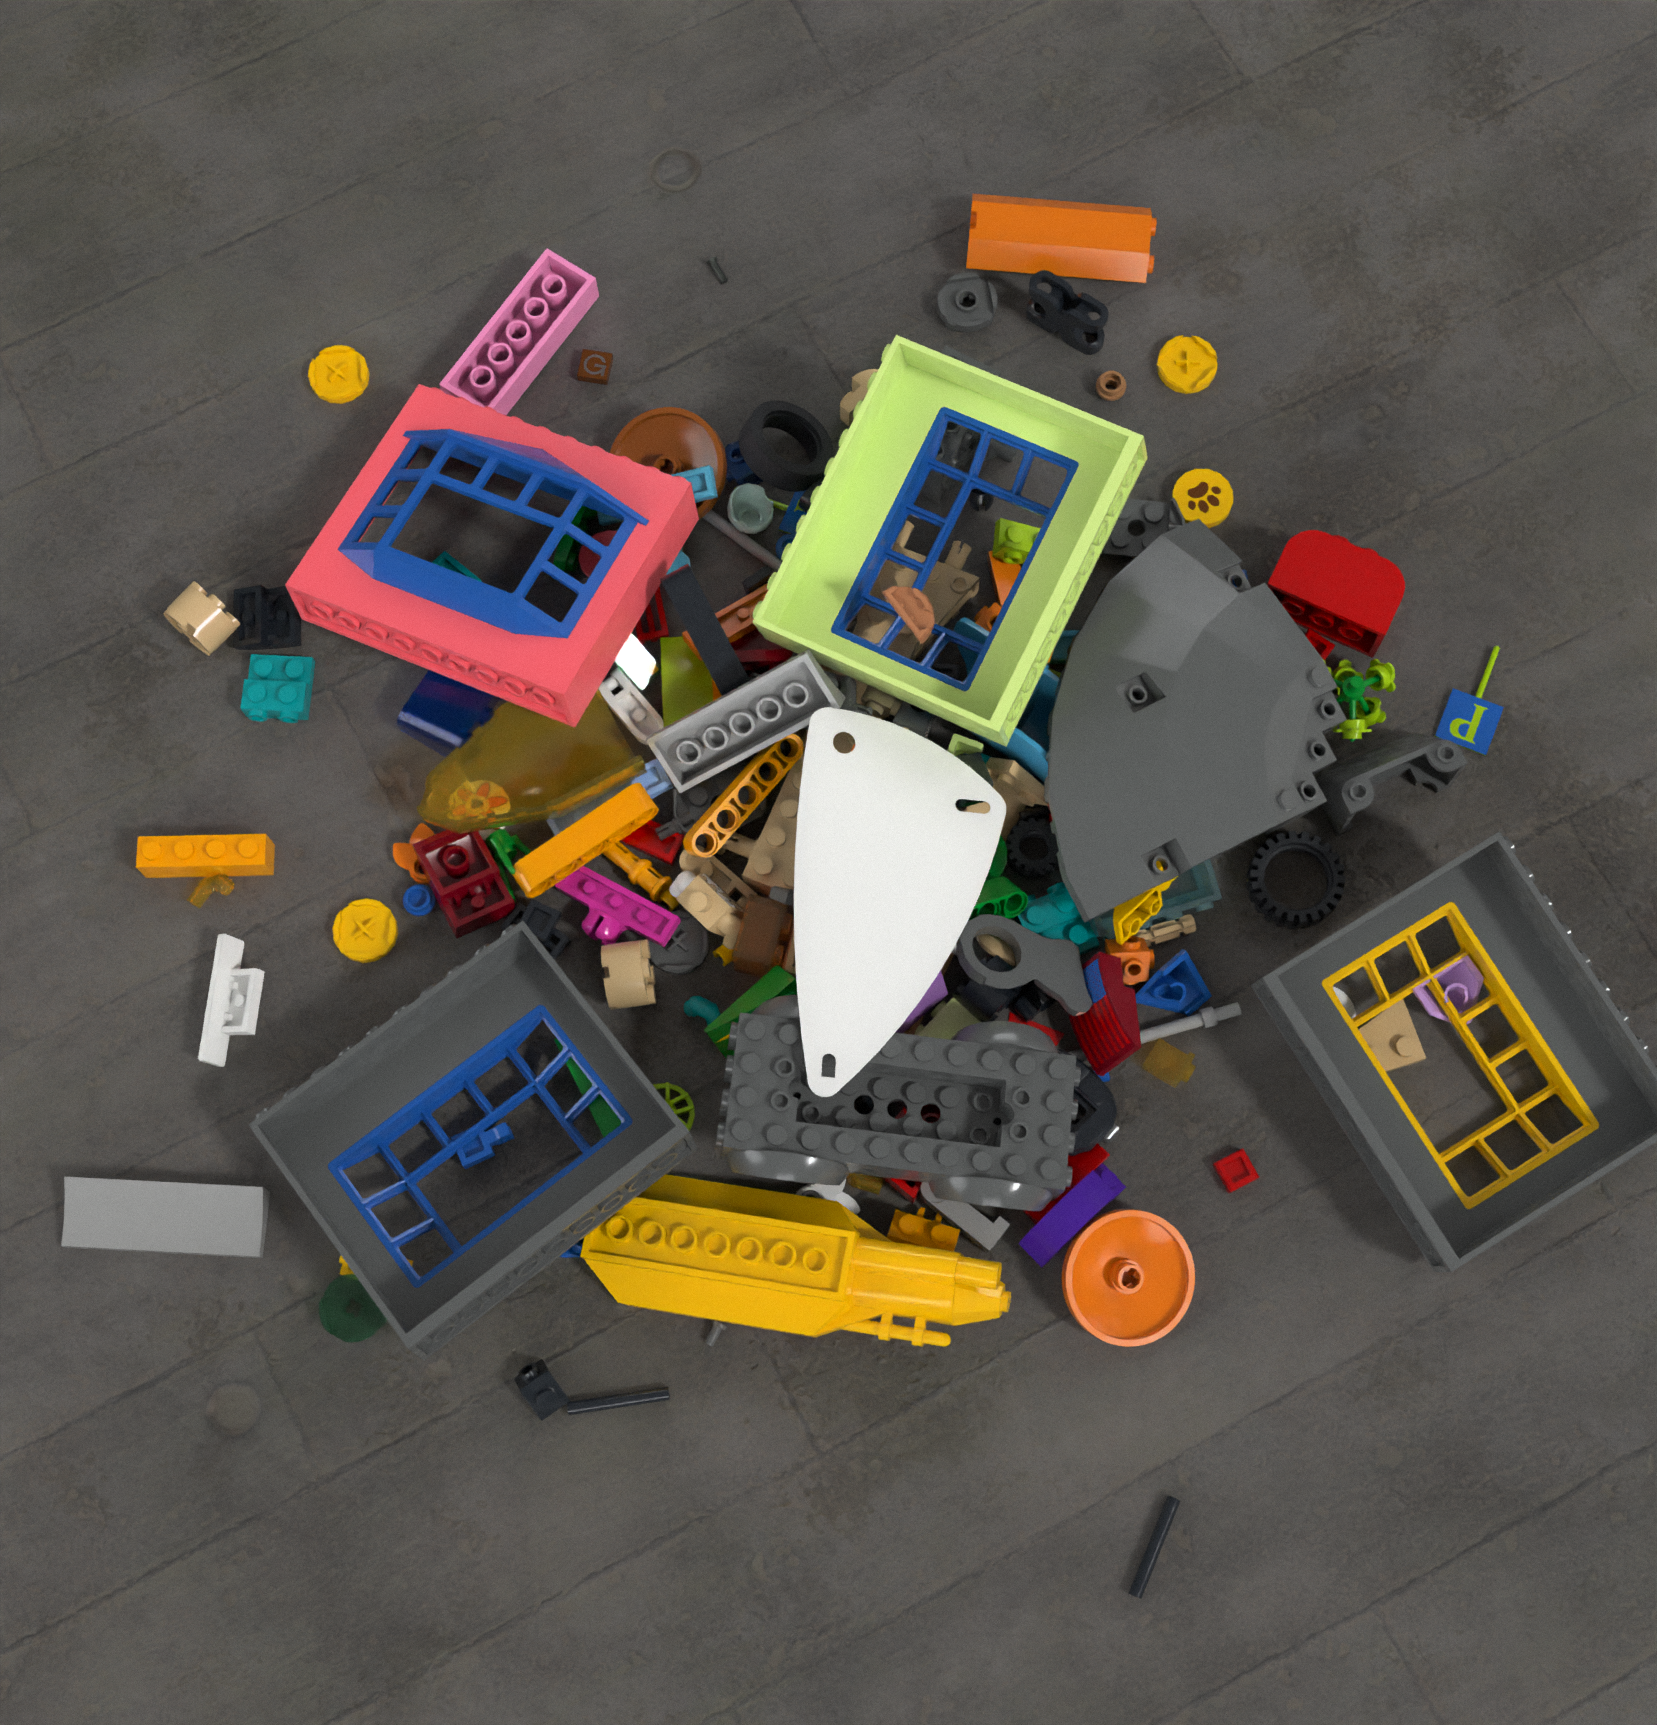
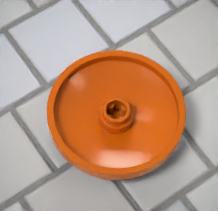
M1137 1209L1113 1210L1099 1215L1088 1222L1072 1240L1062 1267L1063 1294L1072 1316L1088 1333L1102 1341L1117 1346H1141L1152 1343L1168 1334L1185 1315L1192 1300L1195 1286V1268L1192 1254L1182 1235L1163 1218Z

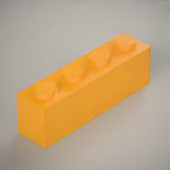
M267 834L139 836L137 840L136 868L146 878L274 875L275 844Z

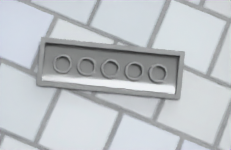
M807 649L651 734L646 739V742L678 792L682 793L809 725L811 716L818 709L824 707L841 708L846 697L829 679L810 650Z
M64 1176L65 1203L62 1247L263 1258L270 1191L264 1187Z

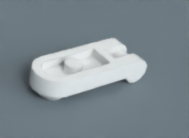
M617 667L610 672L611 676L601 683L596 693L634 737L642 744L648 745L646 742L648 736L664 728L663 719ZM618 686L623 689L615 696L611 692Z

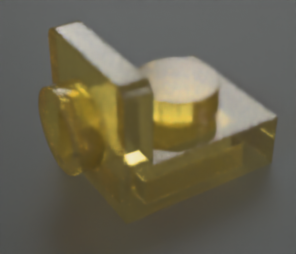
M1159 1038L1142 1068L1176 1088L1180 1080L1185 1083L1188 1082L1197 1066L1191 1063L1195 1054L1189 1052L1187 1055Z

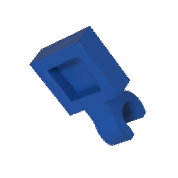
M504 1122L488 1131H481L477 1138L456 1152L462 1166L467 1169L495 1156L492 1146L501 1145L515 1137L510 1126H507V1123ZM465 1131L452 1136L451 1139L455 1140Z

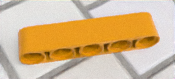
M790 734L757 753L686 833L683 845L688 854L694 857L707 858L717 853L801 758L804 745L799 736ZM783 740H787L791 746V751L786 757L780 750ZM763 763L767 764L770 768V775L766 780H763L759 774V769ZM743 786L749 791V799L745 804L741 803L738 798V792ZM722 810L728 815V823L723 828L717 823V815ZM703 834L707 838V846L700 852L696 848L695 843L697 837Z
M641 783L632 784L513 865L516 872L512 876L527 898L537 897L650 821L658 813L659 808Z

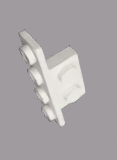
M219 934L217 938L198 1055L199 1061L217 1067L225 1066L230 1035H255L265 971L257 968L240 969L244 941L227 934Z

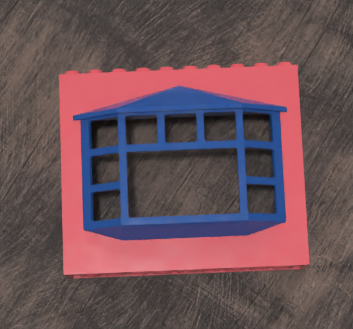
M419 384L285 586L302 620L575 728L661 584L660 578L667 574L699 517L692 484L681 476L663 473L656 467L638 464L626 456H616L598 446H589L578 442L571 436H561L551 432L546 427L528 424L516 416L509 417L498 413L491 407H481L463 397H454L436 387L429 388ZM422 446L438 452L428 468L408 469ZM449 456L482 468L472 484H466L439 473ZM493 473L526 484L515 501L482 489ZM399 481L418 482L403 505H384ZM431 484H436L553 528V531L514 593L506 592L391 547ZM537 489L571 501L561 517L558 518L527 506ZM581 506L623 520L608 546H604L571 524ZM375 518H395L379 542H360ZM564 534L574 538L600 556L599 562L585 584L580 583L548 561ZM540 572H545L577 594V598L562 622H558L524 599Z

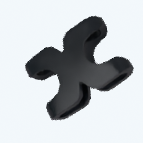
M1041 270L1035 273L1029 282V294L1032 298L1027 304V318L1049 333L1058 331L1062 339L1069 346L1083 354L1093 355L1099 352L1104 345L1105 334L1102 328L1108 321L1109 312L1107 307L1087 293L1075 294L1072 286L1067 281L1050 271ZM1048 283L1052 290L1050 293L1039 289L1037 284ZM1042 306L1046 313L1039 314L1034 309ZM1095 312L1100 318L1092 320L1088 313ZM1083 333L1094 336L1096 342H1085L1082 338Z

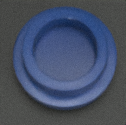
M422 884L411 886L403 896V905L406 911L418 917L430 913L436 902L433 891L428 886Z

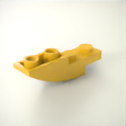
M1156 861V867L1163 871L1161 863ZM1177 877L1114 908L1113 925L1116 943L1122 945L1128 938L1135 935L1151 916L1156 915L1163 906L1161 892L1167 890Z

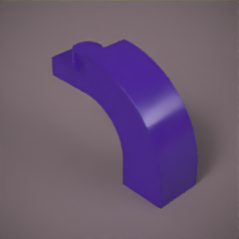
M1102 1163L1069 1191L1018 1244L1042 1268L1088 1222L1113 1201L1126 1186Z

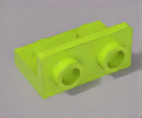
M1000 518L995 522L992 557L1003 559L1008 564H1024L1041 528Z

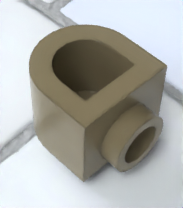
M869 685L861 698L865 706L872 707V715L878 717L884 715L889 718L890 714L896 716L903 703V700Z

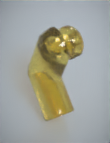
M223 873L206 877L201 880L187 901L200 909L212 893L219 891L222 895L227 896L232 892L235 884L232 880L228 879V875Z
M849 1173L846 1177L848 1183L853 1188L877 1195L880 1194L884 1180L871 1175Z

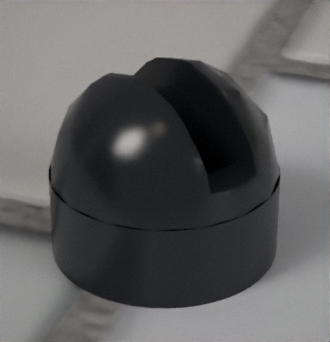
M975 488L972 489L969 495V502L974 510L979 512V506H984L985 511H987L993 505L994 496Z

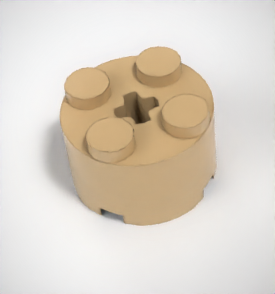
M193 581L167 607L163 614L181 634L184 633L190 639L189 641L195 647L210 656L241 624L229 612L224 613L222 611L226 607L222 601L213 594L207 597V592L198 583Z
M648 939L601 946V963L605 972L603 980L609 1008L622 1009L656 1003L654 988L656 979L654 967L650 965L648 959L650 958Z

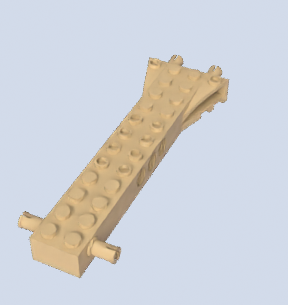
M906 521L892 550L919 562H924L926 556L904 548L914 529V525ZM953 541L945 563L936 562L922 590V593L928 597L934 609L935 624L942 627L951 618L953 619L959 613V609L970 598L972 599L979 590L980 577L962 571L972 549L966 543L963 544L961 549L959 547L961 541ZM886 560L870 591V595L889 603L882 594V591L892 586L912 588L918 572ZM863 605L858 612L857 624L852 634L877 644L896 618L868 605ZM905 624L888 650L914 661L937 636L931 633L927 640L921 644ZM836 670L834 672L835 674L847 677L846 675ZM855 679L856 703L865 706L861 698L868 685ZM872 715L873 717H876V718H879V719H882V720H884V719L886 718V716H884V715H881V717ZM840 732L833 738L834 748L843 754L850 753L855 744L854 737L846 732ZM807 734L803 740V754L790 769L760 837L753 840L734 832L722 846V849H727L748 858V863L742 874L743 882L751 889L768 896L771 887L774 886L794 890L797 814Z

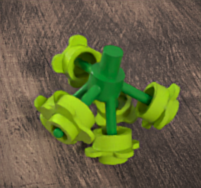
M1347 659L1339 661L1338 667L1333 672L1327 666L1337 685L1336 689L1339 696L1336 700L1340 705L1343 701L1349 703V719L1339 724V729H1336L1338 726L1332 729L1333 732H1342V739H1349L1351 742H1354L1355 739H1362V732H1372V729H1367L1369 726L1385 721L1386 713L1381 711L1380 699L1377 697H1363V693L1367 686L1374 691L1386 689L1389 693L1396 689V685L1393 682L1395 680V669L1389 662L1384 664L1378 659L1371 660L1370 668L1367 669L1365 674L1366 680H1363L1364 677L1361 672H1356L1351 667L1352 663Z

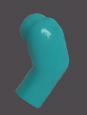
M700 995L690 997L683 1006L686 1015L689 1017L698 1015L704 1018L707 1026L721 1015L715 1003Z

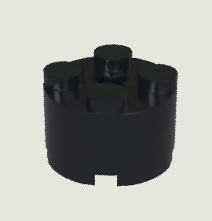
M990 955L987 959L983 958L980 960V963L985 967L997 972H1009L1015 968V966L1010 965L998 955L995 957ZM970 978L967 982L963 981L954 990L952 995L979 1022L995 1021L998 1018L995 1013H1000L1004 1008L1007 1009L1028 984L1026 983L1011 989H993L982 986Z

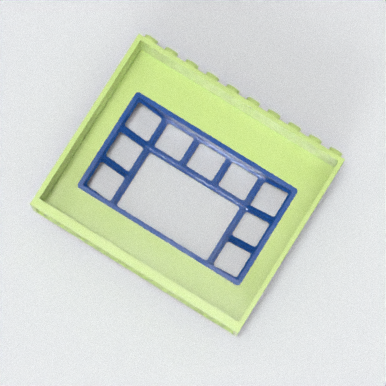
M896 335L892 344H887L882 353V364L878 372H874L868 381V392L864 400H860L854 409V420L850 428L845 429L840 437V448L835 458L831 457L825 467L824 474L826 476L821 486H817L811 495V506L807 514H803L797 523V534L792 544L788 543L782 553L781 560L783 562L778 572H774L769 578L767 584L768 592L764 600L759 601L755 606L753 624L768 641L798 654L809 649L816 661L824 666L1007 747L1147 460L1144 436ZM949 421L974 430L981 435L968 472H963L936 460ZM992 438L1024 452L1011 490H1006L978 478ZM1035 456L1067 470L1065 480L1051 508L1021 496ZM930 471L938 472L963 483L947 517H941L914 505ZM974 488L1046 518L984 645L938 624H934L931 633L938 636V639L922 662L918 663L888 650L891 643L904 627L905 622L890 603L870 595V591L886 560L918 572L912 588H917L922 592ZM909 515L941 528L924 562H919L892 550ZM863 605H868L896 618L877 644L846 631V628ZM949 642L979 654L970 674L964 682L931 669V666Z

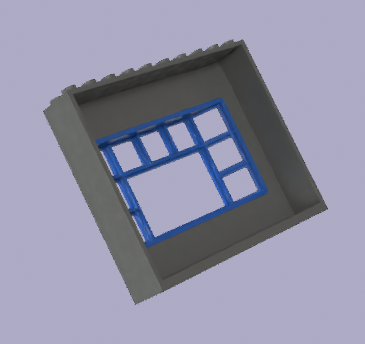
M524 921L507 927L499 939L492 944L480 947L472 959L464 965L459 964L453 967L445 979L437 985L433 984L425 988L417 1000L410 1005L407 1004L398 1008L390 1020L383 1025L371 1028L363 1040L355 1046L351 1045L343 1049L335 1061L328 1066L316 1069L308 1081L300 1087L296 1086L289 1089L283 1095L281 1101L273 1107L261 1110L255 1116V1120L249 1124V1127L405 1346L423 1361L698 1150L685 1125ZM543 1020L562 1044L563 1049L540 1075L536 1076L517 1052V1048ZM505 1057H509L528 1081V1084L500 1106L493 1108L475 1084V1080ZM572 1057L590 1080L592 1086L565 1113L547 1091L545 1085ZM467 1089L484 1111L485 1117L455 1140H450L432 1113L460 1091ZM533 1094H538L583 1154L461 1246L419 1189L417 1183L457 1153L458 1149L465 1147L477 1138L481 1131H486ZM601 1095L621 1120V1124L594 1146L590 1147L574 1126V1122ZM420 1121H424L441 1143L442 1150L413 1172L408 1173L389 1146ZM377 1153H381L398 1176L399 1181L368 1198H362L343 1170ZM404 1191H409L427 1216V1220L395 1237H390L371 1211V1208ZM436 1229L453 1254L424 1276H419L399 1247Z

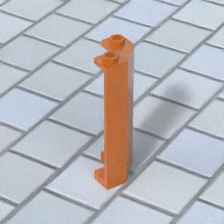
M973 194L966 268L1029 274L1046 270L1057 276L1146 283L1147 274L1153 273L1154 255H1149L1151 236H1155L1157 218H1152L1151 208Z

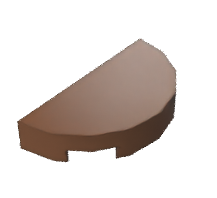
M892 586L882 591L887 601L918 641L923 644L931 635L935 624L934 609L928 597L919 589L907 586Z

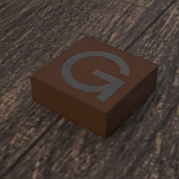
M583 349L577 373L578 381L608 385L613 363V353Z

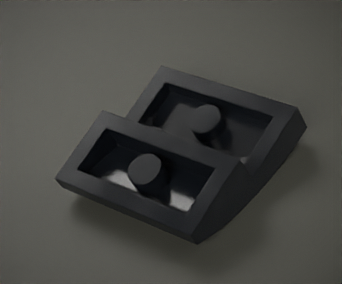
M262 585L234 590L233 616L241 625L233 632V648L236 650H265L301 646V616L286 586L267 589Z

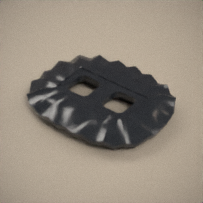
M1057 1048L1060 1054L1072 1055L1065 1050ZM1077 1057L1076 1066L1081 1068L1079 1086L1074 1087L1073 1099L1078 1100V1104L1085 1109L1086 1115L1077 1124L1071 1125L1070 1132L1075 1133V1146L1073 1153H1068L1069 1156L1089 1152L1096 1144L1101 1142L1113 1128L1118 1111L1114 1095L1106 1084Z

